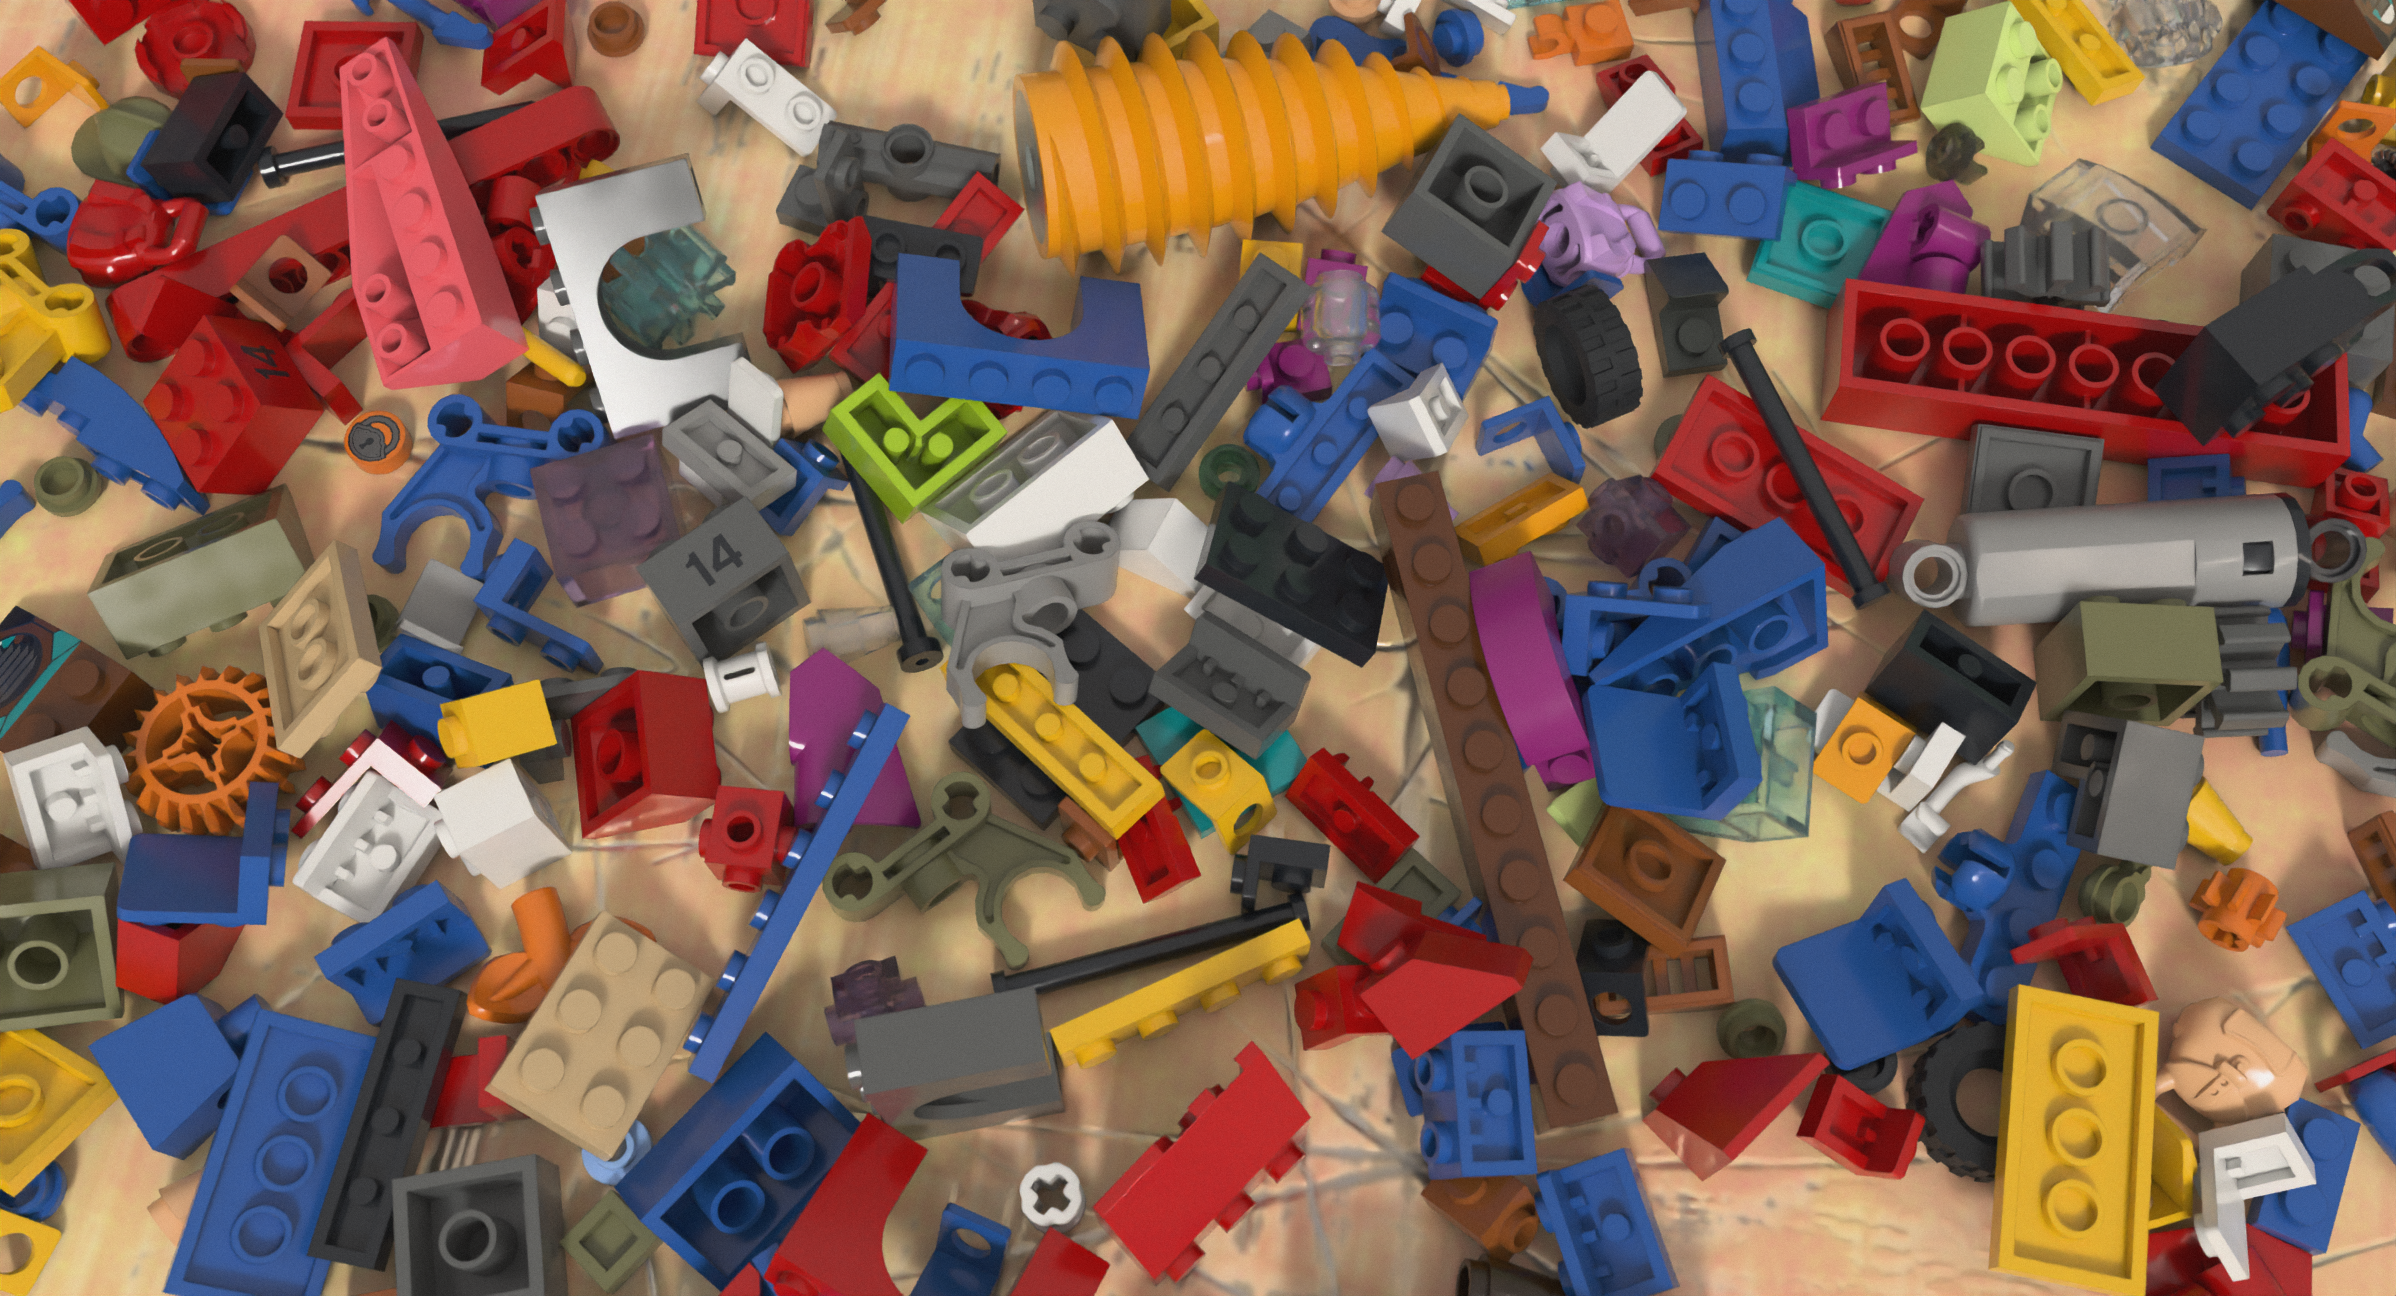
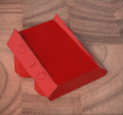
M855 216L848 222L840 219L827 225L817 242L812 246L800 239L793 240L785 244L775 259L773 271L768 276L762 332L766 336L769 348L777 351L793 374L814 368L865 316L872 238L862 216Z

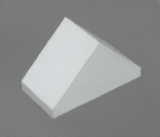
M1176 498L1132 499L1125 507L1114 512L1108 526L1112 527L1120 538L1118 566L1193 599L1204 586V584L1194 580L1208 527Z

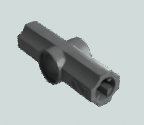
M830 120L828 124L824 123L819 138L817 167L835 132L841 130L850 133L856 158L860 161L862 181L887 186L888 191L897 199L906 202H916L927 198L930 194L955 199L977 171L998 187L1001 156L999 153L933 141L929 132L915 124L898 125L888 132Z

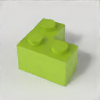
M880 373L831 409L822 429L902 525L994 452L1008 433L982 401L949 398L920 421L895 391H889V383Z

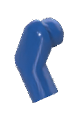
M2348 387L2351 457L2343 464L2348 470L2366 474L2384 460L2363 436L2368 415L2373 407L2372 399L2364 390Z

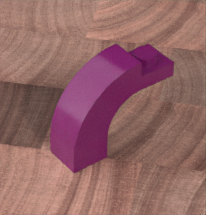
M1528 551L1469 572L1473 610L1485 660L1501 708L1526 765H1535L1548 792L1596 778L1582 701L1573 682L1560 640L1554 597L1532 552Z

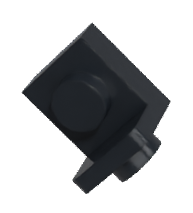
M1251 834L1248 855L1235 853L1230 893L1242 895L1241 914L1255 911L1259 879L1272 881L1271 886L1274 889L1293 894L1298 892L1302 894L1309 893L1311 887L1324 888L1331 845Z

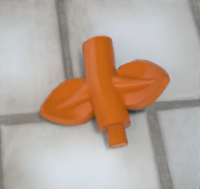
M555 887L533 890L522 895L512 903L511 908L517 922L524 950L496 956L481 967L474 977L468 992L467 1008L470 1015L500 1024H517L528 1021L594 920L592 919L576 927L570 935L563 906ZM614 916L652 941L657 942L652 931L643 925L626 918Z

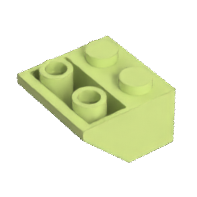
M2010 0L1945 18L1920 109L1947 144L2027 167L2039 165L2045 139L2051 131L2050 118L2056 95L2063 85L2062 70L2058 61L2049 56L2037 39L2031 23L2024 21Z

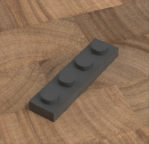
M1262 253L1257 255L1126 440L1147 477L1168 492L1313 291L1302 279Z

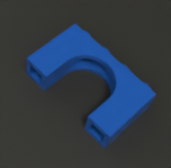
M898 253L891 301L889 391L1138 419L1150 372L1140 284L1080 276L1070 325L1071 332L1053 339L1026 340L992 331L978 323L967 313L960 299V260Z

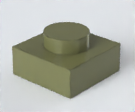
M610 1190L558 1243L605 1292L614 1294L661 1246L663 1241L636 1217L617 1192Z

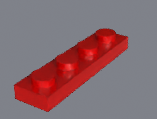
M977 171L932 228L981 237L984 245L980 262L981 266L1020 218L1025 209ZM887 282L866 307L865 316L835 345L828 356L830 360L862 385L878 373L886 381L889 380L891 301L894 283Z

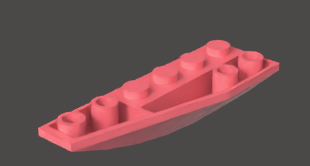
M384 37L340 67L352 288L384 387L390 390L482 380L530 349L499 259L457 160L398 48L392 40Z

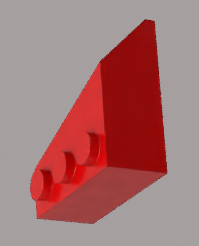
M1252 1040L1234 1058L1240 1065V1073L1225 1090L1220 1084L1213 1086L1211 1089L1209 1087L1205 1088L1187 1107L1188 1111L1178 1122V1126L1182 1129L1179 1138L1173 1142L1168 1135H1164L1155 1141L1093 1206L1099 1225L1156 1287L1167 1276L1175 1284L1181 1281L1206 1255L1199 1244L1218 1225L1226 1233H1229L1256 1206L1257 1203L1250 1197V1194L1268 1176L1277 1184L1281 1182L1306 1156V1153L1299 1145L1306 1139L1311 1116L1263 1051Z

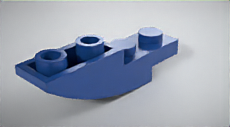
M74 356L68 359L57 375L49 371L18 404L24 410L38 417H42L46 411L59 416L56 421L66 430L76 435V440L95 457L90 464L91 467L109 480L125 486L131 479L143 485L140 490L144 495L171 511H175L179 504L204 516L210 508L206 493L197 492L153 418L120 386Z

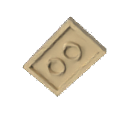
M336 539L330 543L258 626L276 746L278 750L300 759L319 738L327 737L334 730L341 713L359 693H365L372 688L382 669L357 549Z
M602 909L590 924L484 1090L607 1162L615 1155L715 987L717 980Z

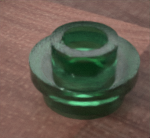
M1223 444L1211 450L1202 459L1199 466V483L1203 492L1213 501H1216L1217 495L1226 485V482L1218 478L1220 474L1226 471L1235 472L1240 476V479L1233 483L1253 493L1257 490L1260 481L1259 464L1256 458L1245 448L1236 444Z

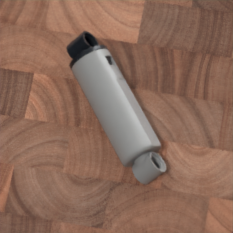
M2286 492L1966 513L1956 517L1950 526L1947 540L1944 544L1914 539L1898 546L1894 550L1889 562L1887 580L1897 595L1920 606L1940 608L1950 604L1955 617L1965 627L2060 622L2079 601L2102 595L2117 597L2121 603L2148 604L2159 599L2175 598L2184 600L2187 606L2265 605L2270 608H2286L2296 606L2305 595L2309 579L2337 583L2347 580L2356 574L2365 562L2367 545L2365 536L2358 526L2344 519L2304 514L2297 500ZM2323 533L2327 542L2326 552L2320 560L2314 562L2311 551L2312 543L2316 537ZM1933 557L1938 566L1937 578L1929 587L1919 590L1914 581L1915 569L1925 558Z

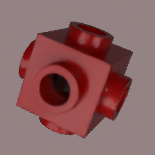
M718 785L712 819L705 818L701 825L698 849L700 857L705 858L704 863L718 880H722L723 887L739 892L757 893L762 891L763 884L783 885L786 866L781 863L792 840L799 831V827L793 826L794 807L786 793L776 790Z

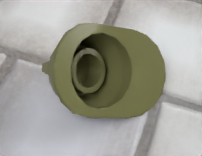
M142 96L122 98L111 104L107 109H101L86 119L77 130L71 145L73 162L82 173L95 179L141 189L128 177L126 170L150 130L161 131L173 111L167 105L153 98Z

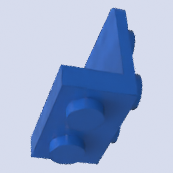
M1712 662L1680 697L1603 685H1592L1582 695V705L1600 798L1610 806L1721 821L1763 781L1761 758L1756 751L1748 718V702L1742 692L1736 665Z
M250 782L243 837L140 833L132 836L128 846L117 899V917L126 922H140L152 926L169 923L216 924L222 927L266 925L270 887H284L291 809H277L279 783Z
M1907 878L1884 885L1860 919L1781 947L1772 959L1773 968L1834 1065L1842 1070H1852L1951 1031L1984 994V991L1976 981L1972 968L1966 960L1958 955L1937 924L1932 909L1926 902L1920 899Z

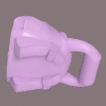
M1581 181L1573 183L1566 188L1553 190L1537 222L1540 220L1549 226V230L1539 246L1541 250L1546 252L1542 264L1549 274V279L1563 288L1589 270H1595L1616 278H1623L1627 274H1645V260L1666 256L1665 248L1648 212L1633 205L1616 204L1610 195L1605 192L1601 194L1589 188ZM1625 220L1627 221L1631 233H1629L1625 225ZM1636 247H1638L1642 257L1634 254Z

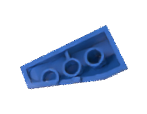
M1781 517L1757 529L1748 530L1737 539L1724 545L1681 586L1694 589L1693 601L1712 602L1711 616L1701 619H1687L1650 615L1588 675L1590 686L1603 685L1674 697L1677 696L1679 691L1688 689L1712 662L1736 665L1738 675L1749 672L1755 680L1773 676L1828 647L1825 563Z

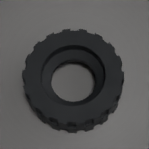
M1585 284L1540 302L1533 316L1535 320L1533 331L1536 338V349L1542 363L1541 367L1544 375L1547 377L1550 388L1560 402L1564 412L1568 413L1575 424H1580L1582 428L1588 429L1635 411L1634 409L1638 408L1641 404L1639 401L1640 397H1643L1641 384L1643 377L1638 362L1639 356L1636 346L1632 342L1627 324L1624 323L1616 305H1613L1609 300V296L1604 291L1598 290L1596 285Z
M1992 1021L1977 1022L1968 1028L1964 1025L1939 1039L1928 1047L1929 1050L1918 1057L1913 1065V1068H1915L1914 1074L1908 1078L1905 1090L1909 1092V1102L1905 1104L1906 1109H1913L1925 1117V1123L1918 1142H1923L1929 1150L1927 1154L1936 1163L1942 1162L1949 1167V1172L1959 1177H1973L1975 1182L1989 1183L1995 1180L1998 1136L1981 1134L1972 1129L1963 1120L1956 1104V1091L1961 1079L1972 1070L1988 1068L2003 1073L2006 1023L1999 1026L1992 1025Z

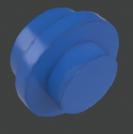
M1457 8L1442 11L1438 15L1432 35L1438 55L1453 67L1469 64L1474 56L1482 51L1484 45V33L1479 19L1471 11H1461Z
M53 1160L15 1197L0 1189V1208L38 1222L48 1219L60 1207L66 1194L67 1178L64 1169L57 1161Z

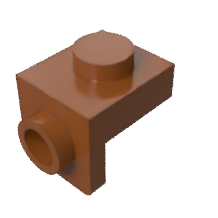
M1514 1176L1431 1180L1420 1193L1431 1209L1476 1241L1485 1254L1507 1262L1514 1254L1522 1252L1530 1245L1541 1222L1536 1210L1534 1197L1526 1184Z

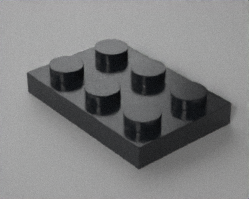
M1229 480L1217 495L1194 580L1362 668L1376 652L1388 588V580L1383 563L1377 561L1372 555L1359 551L1327 534L1315 524L1303 521L1270 503L1263 496L1250 492Z
M1078 609L1072 623L1060 633L1055 634L1063 640L1068 660L1079 674L1077 700L1073 704L1118 745L1124 748L1136 736L1135 727L1155 716L1166 704L1148 692L1156 671L1084 610ZM988 719L979 728L970 729L963 726L948 741L951 750L1043 831L1059 816L1057 805L1066 796L1074 801Z

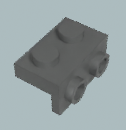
M1204 611L1196 619L1189 643L1154 673L1148 692L1257 760L1295 722L1311 676L1301 667L1209 611Z

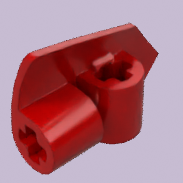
M574 163L572 170L562 184L579 180L582 167L578 163ZM504 176L492 183L484 224L499 259L520 323L523 325L538 304L537 288L550 277V270L554 269L556 259L550 243L540 245L530 218L529 208L538 206L535 195L542 188L523 177Z
M2246 1223L2250 1278L2234 1282L2218 1256L2210 1258L2206 1255L2197 1237L2195 1227L2148 1234L2145 1296H2312V1254Z

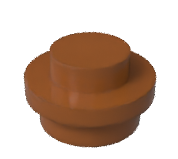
M618 1L606 2L596 7L590 15L587 27V35L592 47L599 54L607 57H623L631 54L641 46L646 33L641 16L628 5Z

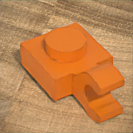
M1620 0L1566 6L1562 18L1556 14L1537 16L1533 19L1536 35L1529 36L1527 39L1533 59L1544 60L1556 55L1571 53L1575 67L1629 59L1634 47Z

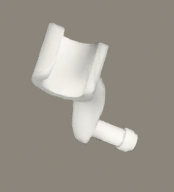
M2002 740L1989 756L1985 755L1976 765L1966 761L1953 768L1933 793L1898 826L1897 831L1922 853H1925L1951 826L1938 814L1967 785L1984 781L2000 774V767L1998 765L2014 752V744L2009 740Z

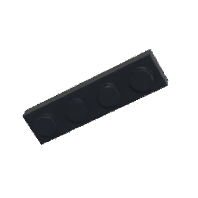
M396 978L306 1256L385 1272L394 1243L392 1179L414 1176L467 1010V993L457 989Z

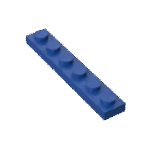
M881 703L876 713L864 709L846 742L847 745L856 749L843 773L832 768L814 801L815 805L823 808L820 817L811 833L800 828L781 863L791 869L779 893L770 889L765 891L748 924L758 930L746 954L736 949L732 952L715 985L724 990L725 993L713 1015L704 1011L699 1013L683 1043L682 1049L692 1053L688 1059L689 1073L709 1083H714L911 715L888 703Z

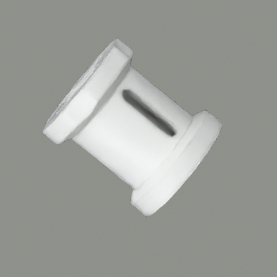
M766 641L757 643L755 651L725 660L717 661L713 656L703 659L706 681L718 713L729 711L731 703L768 693L771 698L782 695L777 669Z
M1055 1162L1048 1165H1037L1025 1175L1019 1190L1022 1198L1021 1207L1027 1219L1037 1230L1045 1233L1051 1226L1063 1234L1071 1231L1080 1223L1085 1212L1086 1197L1078 1176L1069 1167ZM1061 1183L1066 1185L1063 1193L1069 1203L1068 1207L1063 1212L1051 1207L1045 1215L1041 1214L1043 1204L1037 1195L1039 1190L1046 1187L1048 1190L1054 1191Z

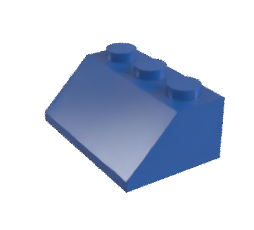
M1702 0L1693 25L1710 151L1724 154L1723 162L1745 164L1747 154H1766L1782 157V166L1793 167L1786 109L1820 98L1808 17L1787 0Z
M765 1031L614 1188L647 1228L722 1292L748 1263L759 1271L752 1258L773 1243L778 1242L781 1244L861 1122L796 1058Z

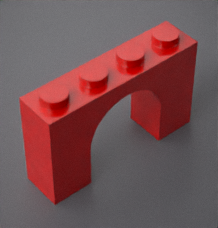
M868 1112L776 1251L763 1277L774 1285L775 1293L778 1296H904L895 1286L885 1265L882 1246L883 1231L890 1212L911 1181L928 1149ZM1050 1226L1030 1252L1006 1296H1094L1111 1264Z

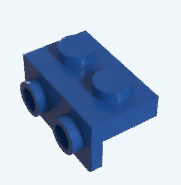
M1690 150L1688 151L1687 160L1668 159L1658 224L1659 231L1673 234L1780 242L1788 188L1796 187L1798 174L1787 166H1782V157L1766 154H1747L1745 164L1723 162L1724 154Z
M435 880L429 885H417L404 891L393 901L391 909L372 921L358 923L344 929L334 937L331 947L314 958L327 980L352 994L367 1022L374 1027H381L396 978L443 987L488 958L492 953V949L464 902L438 880Z
M1621 1148L1560 1170H1547L1536 1174L1540 1191L1534 1194L1535 1206L1545 1230L1549 1234L1555 1232L1564 1259L1558 1262V1274L1566 1296H1653L1680 1287L1631 1148Z

